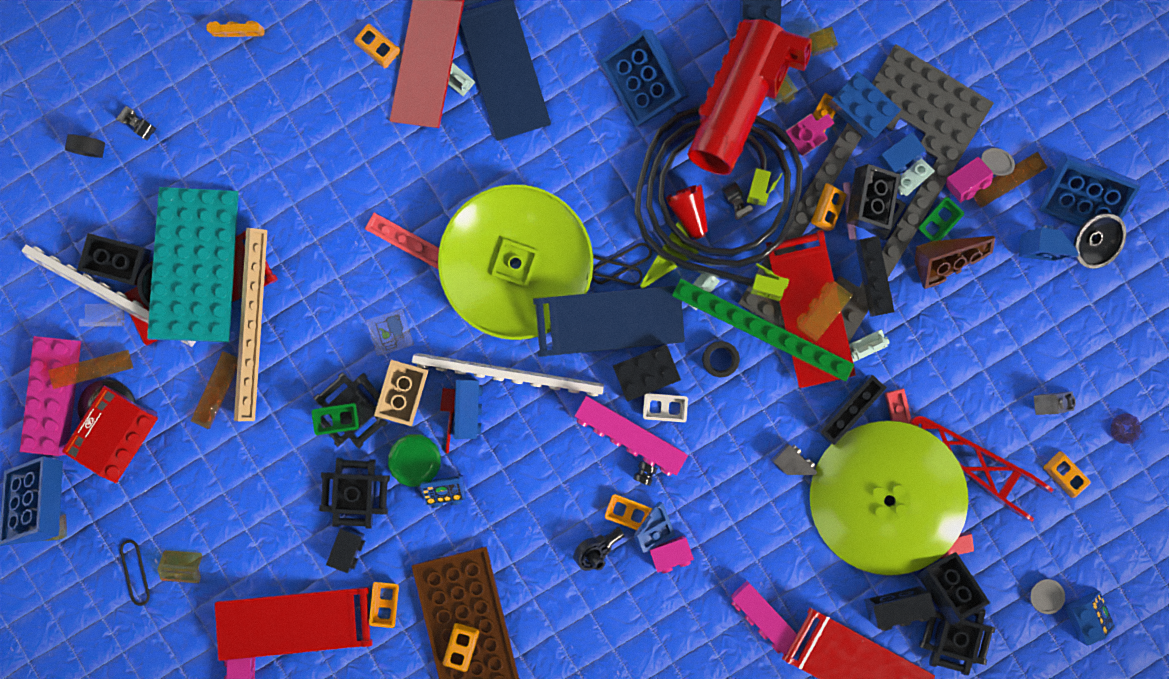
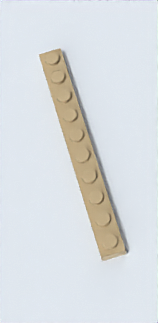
M246 228L234 421H255L268 231L263 229Z

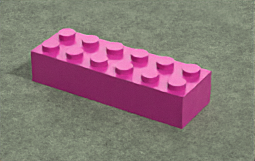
M33 337L20 452L53 456L66 455L62 450L70 439L81 341Z
M587 395L575 414L577 423L584 427H587V425L594 427L593 432L602 437L606 434L611 437L610 442L619 447L621 444L625 445L627 452L636 457L638 454L642 455L646 463L653 467L655 464L661 466L660 471L669 476L672 473L677 476L688 457L685 452Z

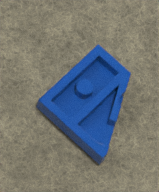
M659 501L634 534L639 550L642 553H646L676 536L662 502Z

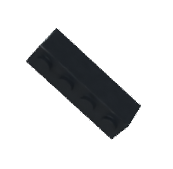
M879 236L856 241L855 246L870 317L895 312Z
M867 375L816 431L827 442L835 445L887 387L874 375Z

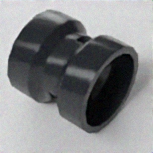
M640 461L638 465L639 470L635 473L633 479L651 486L652 476L656 474L658 468Z

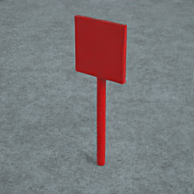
M449 388L442 389L440 411L450 412L445 448L446 454L449 453L455 402V389Z

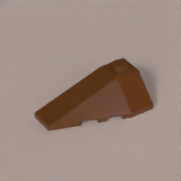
M984 236L938 240L916 246L914 262L923 288L927 289L947 281L946 277L954 272L958 274L962 272L961 268L969 263L975 264L992 254L995 237Z

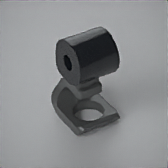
M125 106L116 118L121 123L133 126V132L147 141L157 129L142 118L140 120L136 116L135 111L129 106Z
M736 182L721 189L727 203L733 204L736 220L753 212L751 205L746 207L743 205V200L741 199L743 193Z

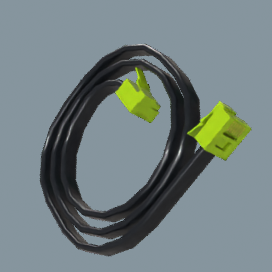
M700 106L675 114L657 130L646 151L636 186L634 215L642 238L660 258L678 267L752 287L751 294L780 301L784 289L787 288L789 279L775 275L772 271L756 262L764 260L783 243L796 215L802 192L803 166L794 142L777 124L757 115L754 124L773 132L789 150L796 169L795 194L788 220L779 238L762 253L739 261L701 256L674 244L659 227L652 207L654 181L658 167L667 149L686 132L698 129L701 119L684 124L669 136L660 148L651 168L648 179L646 209L654 232L667 247L685 258L712 267L741 268L756 263L755 266L772 277L769 278L756 274L754 279L683 261L663 251L647 233L640 208L642 189L652 154L662 135L679 121L699 115ZM752 126L745 142L749 143L757 152L760 160V169L756 168L746 203L766 206L770 192L774 190L783 174L784 189L781 208L772 226L754 242L733 249L710 248L687 238L671 220L664 200L665 178L675 158L691 146L695 134L691 135L671 152L660 173L658 203L666 226L684 245L705 255L732 257L756 249L775 233L788 207L791 172L783 150L766 131ZM754 136L762 139L778 158L783 172L777 181L773 182L768 194L766 190L771 172L766 171L767 157L763 146Z

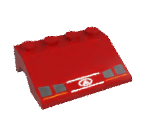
M104 385L62 452L97 475L117 484L158 420L157 412L147 410L133 403L125 395Z

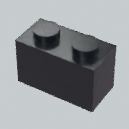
M344 526L340 528L326 565L345 573H349L352 569L355 570L359 560L356 556L358 551L363 550L366 542L363 540L365 534Z

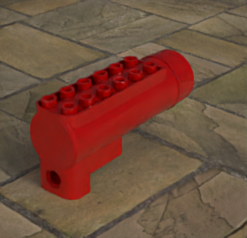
M744 19L743 22H739L736 30L737 35L731 39L729 44L730 50L728 54L723 56L722 67L720 71L717 70L714 77V85L709 87L706 95L707 100L705 104H701L699 109L701 117L700 126L696 130L695 138L687 153L688 158L695 165L718 175H729L732 173L765 97L776 99L789 67L805 71L811 56V38L787 32L776 23L764 19Z

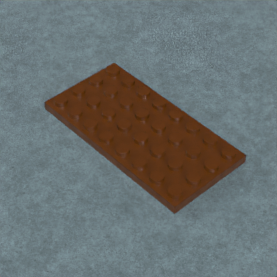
M487 546L413 564L412 570L439 679H520ZM455 623L479 630L472 658L466 672L443 665ZM460 633L457 636L456 643L468 646L470 637ZM453 652L450 661L454 664L462 665L464 655Z

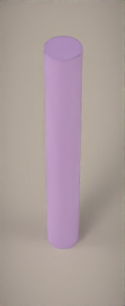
M850 182L843 183V192L847 195L845 198L846 217L851 195ZM847 224L849 240H856V227Z

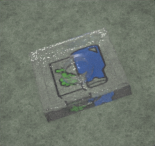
M404 309L366 320L377 357L414 346Z

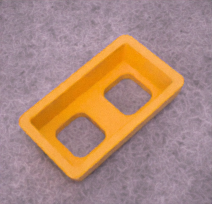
M367 24L354 39V44L383 68H387L401 52L398 46L371 24ZM367 31H371L376 36L369 45L362 41V37ZM382 43L390 47L389 52L384 57L376 52Z
M826 183L811 223L824 231L833 230L847 196L846 193ZM835 193L839 194L836 205L832 203ZM828 211L832 212L829 223L825 221Z
M1059 451L1043 467L1070 498L1077 497L1091 483L1086 475L1062 451ZM1065 461L1070 466V470L1062 476L1056 468ZM1078 475L1083 480V484L1075 490L1070 485V481Z
M614 494L610 500L605 518L638 530L652 511V508ZM617 502L626 505L623 516L613 513ZM634 509L644 512L640 523L631 520Z
M373 583L369 618L370 626L395 627L398 584ZM381 588L393 590L391 600L380 598ZM380 607L391 609L389 619L378 617Z
M455 623L443 665L466 672L472 658L479 630ZM461 633L470 637L468 646L456 643L458 634ZM453 652L464 655L462 665H457L450 661Z

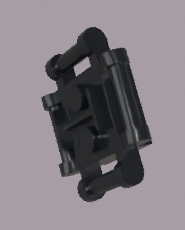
M342 371L332 384L323 392L317 393L313 397L322 408L356 404L359 428L357 430L344 431L345 433L342 436L337 432L329 434L337 447L350 438L353 444L360 449L371 435L380 427L388 424L386 419L374 416L377 405L375 406L358 387L362 384L377 402L379 401L380 393L369 382L368 376L365 373H362L353 382ZM345 383L348 387L328 404L325 399ZM350 411L340 414L342 425L352 423ZM322 415V427H331L328 421L324 418L325 415ZM375 417L377 421L358 437L355 433Z
M336 458L335 473L321 472L322 495L319 511L333 513V527H339L340 525L365 526L366 529H372L373 514H388L386 503L387 485L390 481V475H375V459L358 461ZM343 468L368 469V474L342 473ZM330 479H333L332 505H329ZM375 481H380L378 508L373 507ZM340 513L366 515V518H340Z
M985 608L973 614L976 616L975 621L964 619L953 626L949 625L942 612L935 610L936 616L930 617L931 619L927 621L923 639L919 642V647L933 651L929 659V665L959 671L966 676L970 674L972 663L986 665L988 648L992 633H995L996 627L983 624L986 613ZM936 618H939L941 622L939 621L937 626L935 644H931L930 640ZM940 655L963 660L964 663L959 664L940 658Z

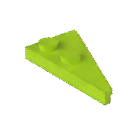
M679 222L676 223V226L689 238ZM671 232L669 238L674 242V244L686 250H689L695 254L699 253L697 250H694L684 245L674 235V233ZM666 244L663 245V251L683 261L689 260L671 251ZM657 255L640 287L642 289L678 266Z

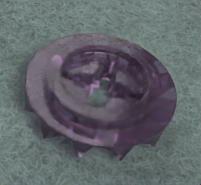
M1120 414L1111 423V434L1119 443L1133 444L1143 432L1141 430L1142 423L1134 415ZM1122 424L1127 425V426L1130 425V428H1129V429L1131 430L1132 433H1129V432H1125V433H1124L1125 428H1124V426H1123Z

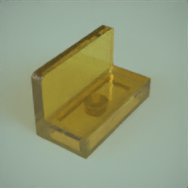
M165 550L157 568L160 580L199 583L201 579L199 566L202 560V553Z

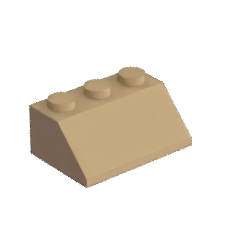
M391 360L374 416L412 426L429 370Z

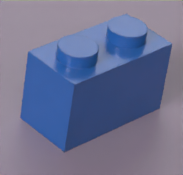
M911 132L877 158L886 170L901 174L907 169L906 165L909 162L914 164L923 158L921 154L926 149L915 134Z

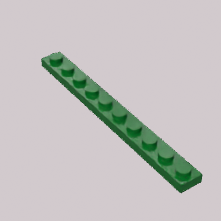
M683 279L679 280L672 294V297L845 382L855 365Z

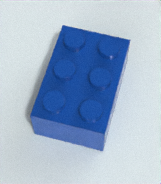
M858 71L828 103L829 107L870 143L901 111L896 104Z

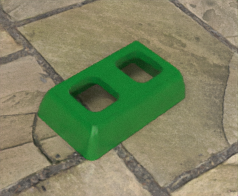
M946 197L919 226V230L930 241L942 240L963 217L964 211L949 197ZM943 207L952 214L947 221H944L938 215ZM931 221L939 227L935 235H931L926 230V226Z
M354 403L312 410L315 435L357 430L359 428L357 409ZM350 411L352 423L342 425L340 414ZM330 414L333 425L323 428L321 416Z

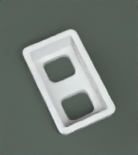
M645 394L643 418L648 420L686 422L688 398L686 396ZM652 400L661 402L660 413L650 412V402ZM670 402L680 403V413L678 415L669 414Z

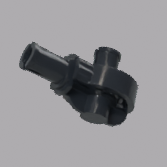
M617 527L606 536L600 534L596 538H588L577 546L573 559L582 570H601L605 566L604 559L606 555L611 552V546L625 536L621 529Z

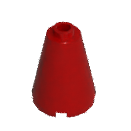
M701 184L676 191L675 196L670 194L665 197L666 202L690 238L694 237L696 240L706 236L705 232L708 231Z

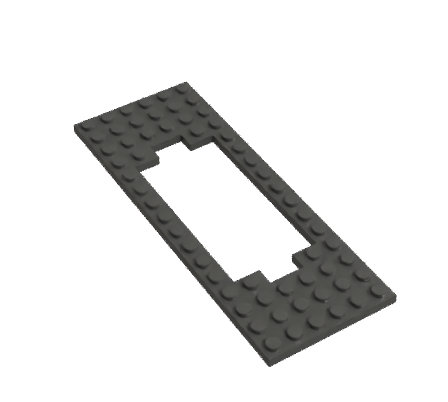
M897 44L894 45L872 81L876 88L901 109L885 128L892 131L900 119L925 135L920 142L926 149L924 152L936 160L931 167L935 171L922 182L882 248L887 277L890 276L945 185L947 177L953 172L994 104ZM849 123L846 124L798 203L794 221L784 240L803 235L813 217L825 184L833 185L860 141L862 135ZM795 246L774 250V254L777 256L798 250L795 249ZM767 256L761 266L772 271L769 256ZM760 268L756 272L758 275L772 278ZM839 276L835 286L849 343L869 308L863 281L858 287ZM748 286L738 304L760 318L786 330L779 301L751 294L752 287Z

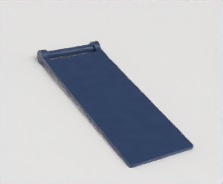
M465 0L463 7L484 0ZM501 0L465 12L462 10L460 23L497 141L551 125L514 1Z
M676 286L533 298V304L536 306L539 340L538 357L685 342L682 301L672 297ZM544 303L549 304L552 349L547 350Z

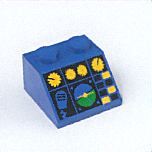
M463 476L434 479L429 483L423 482L420 484L425 504L431 505L432 508L442 507L443 503L450 502L451 505L462 504V500L466 499Z
M1100 591L1064 605L1078 641L1087 646L1106 639L1115 628Z

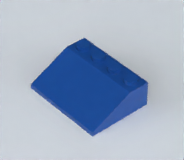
M644 29L600 60L602 67L636 127L674 107L690 96L653 30Z
M1063 153L1054 170L1039 210L1082 226L1085 221L1099 213H1112L1123 219L1138 193L1140 185L1135 179Z
M43 456L4 471L0 517V546L44 541L59 536L63 461Z

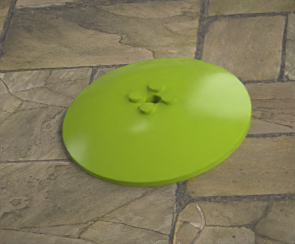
M498 186L472 197L457 210L449 221L439 247V277L450 304L471 326L483 333L502 339H530L538 337L536 306L533 304V298L587 294L593 274V251L590 238L582 221L569 205L560 198L533 186ZM518 258L521 261V266L518 269L512 268L510 266L511 259ZM544 303L545 332L549 333L551 332L549 304Z
M876 421L857 426L847 431L835 445L831 444L815 467L817 473L812 476L810 485V507L815 526L827 546L842 560L858 569L881 575H900L918 571L942 557L952 547L962 531L968 511V488L963 470L954 454L941 440L918 426L899 421ZM886 496H894L895 503L891 506L884 503Z

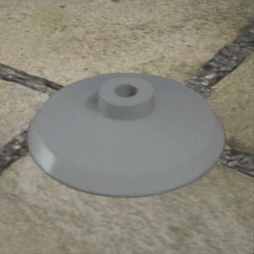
M990 148L982 154L981 160L990 168L994 175L1004 176L1013 172L1015 162L1008 152L999 148Z
M1046 579L1039 581L1031 591V602L1034 608L1043 614H1053L1059 611L1065 602L1063 587L1054 580Z

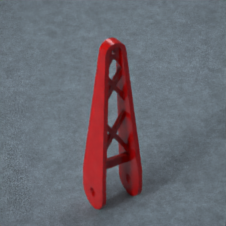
M915 416L909 422V424L915 426L921 424L920 428L924 430L938 429L942 442L951 452L950 445H966L975 450L982 467H965L959 463L964 475L1000 504L1029 522H1033L1034 518L1006 499L1019 477L1025 478L1048 493H1052L1054 490L1033 474L924 416ZM945 434L957 441H948ZM982 455L1004 467H987ZM971 471H984L989 485ZM989 471H1013L998 493Z

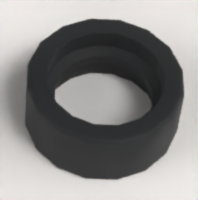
M68 134L65 150L79 155L102 158L105 142L91 137Z
M724 341L714 342L709 345L703 352L702 357L703 366L706 371L712 376L720 378L733 374L738 368L740 361L739 353L735 346ZM718 348L728 350L732 356L730 367L723 371L714 369L710 364V355Z

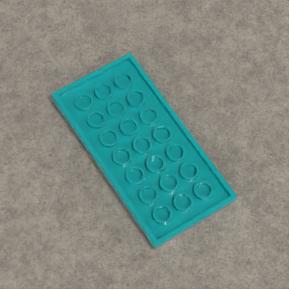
M159 187L148 339L229 342L239 201L238 191Z

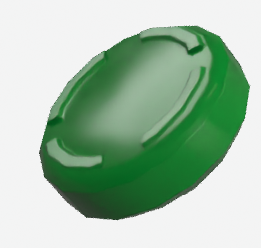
M409 434L400 438L392 446L388 455V466L392 476L399 483L409 487H420L421 483H429L438 474L441 467V453L438 445L431 438L422 434Z

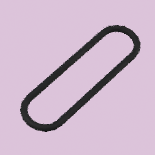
M639 243L609 260L613 261L639 246H646L649 249V255L632 265L636 267L651 257L652 250L648 244ZM603 262L596 266L593 272L595 273L598 268L608 264V262ZM626 268L611 277L616 278L630 270V268ZM592 275L593 281L597 284H604L610 281L609 279H606L604 281H598L595 279L594 275Z
M593 256L597 260L634 269L639 272L640 278L637 282L631 283L594 272L592 275L632 286L638 285L641 282L643 275L639 268Z
M127 540L121 544L120 554L130 597L135 605L143 606L149 601L150 593L138 544L135 541ZM127 543H132L136 547L147 598L142 603L135 601L123 553V547Z

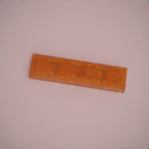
M1036 152L1017 163L1012 173L994 177L989 187L980 189L973 197L980 208L1048 167L1040 154Z
M127 349L49 369L48 373L53 389L132 369L133 364Z
M222 351L191 422L207 429L211 428L237 371L238 357Z

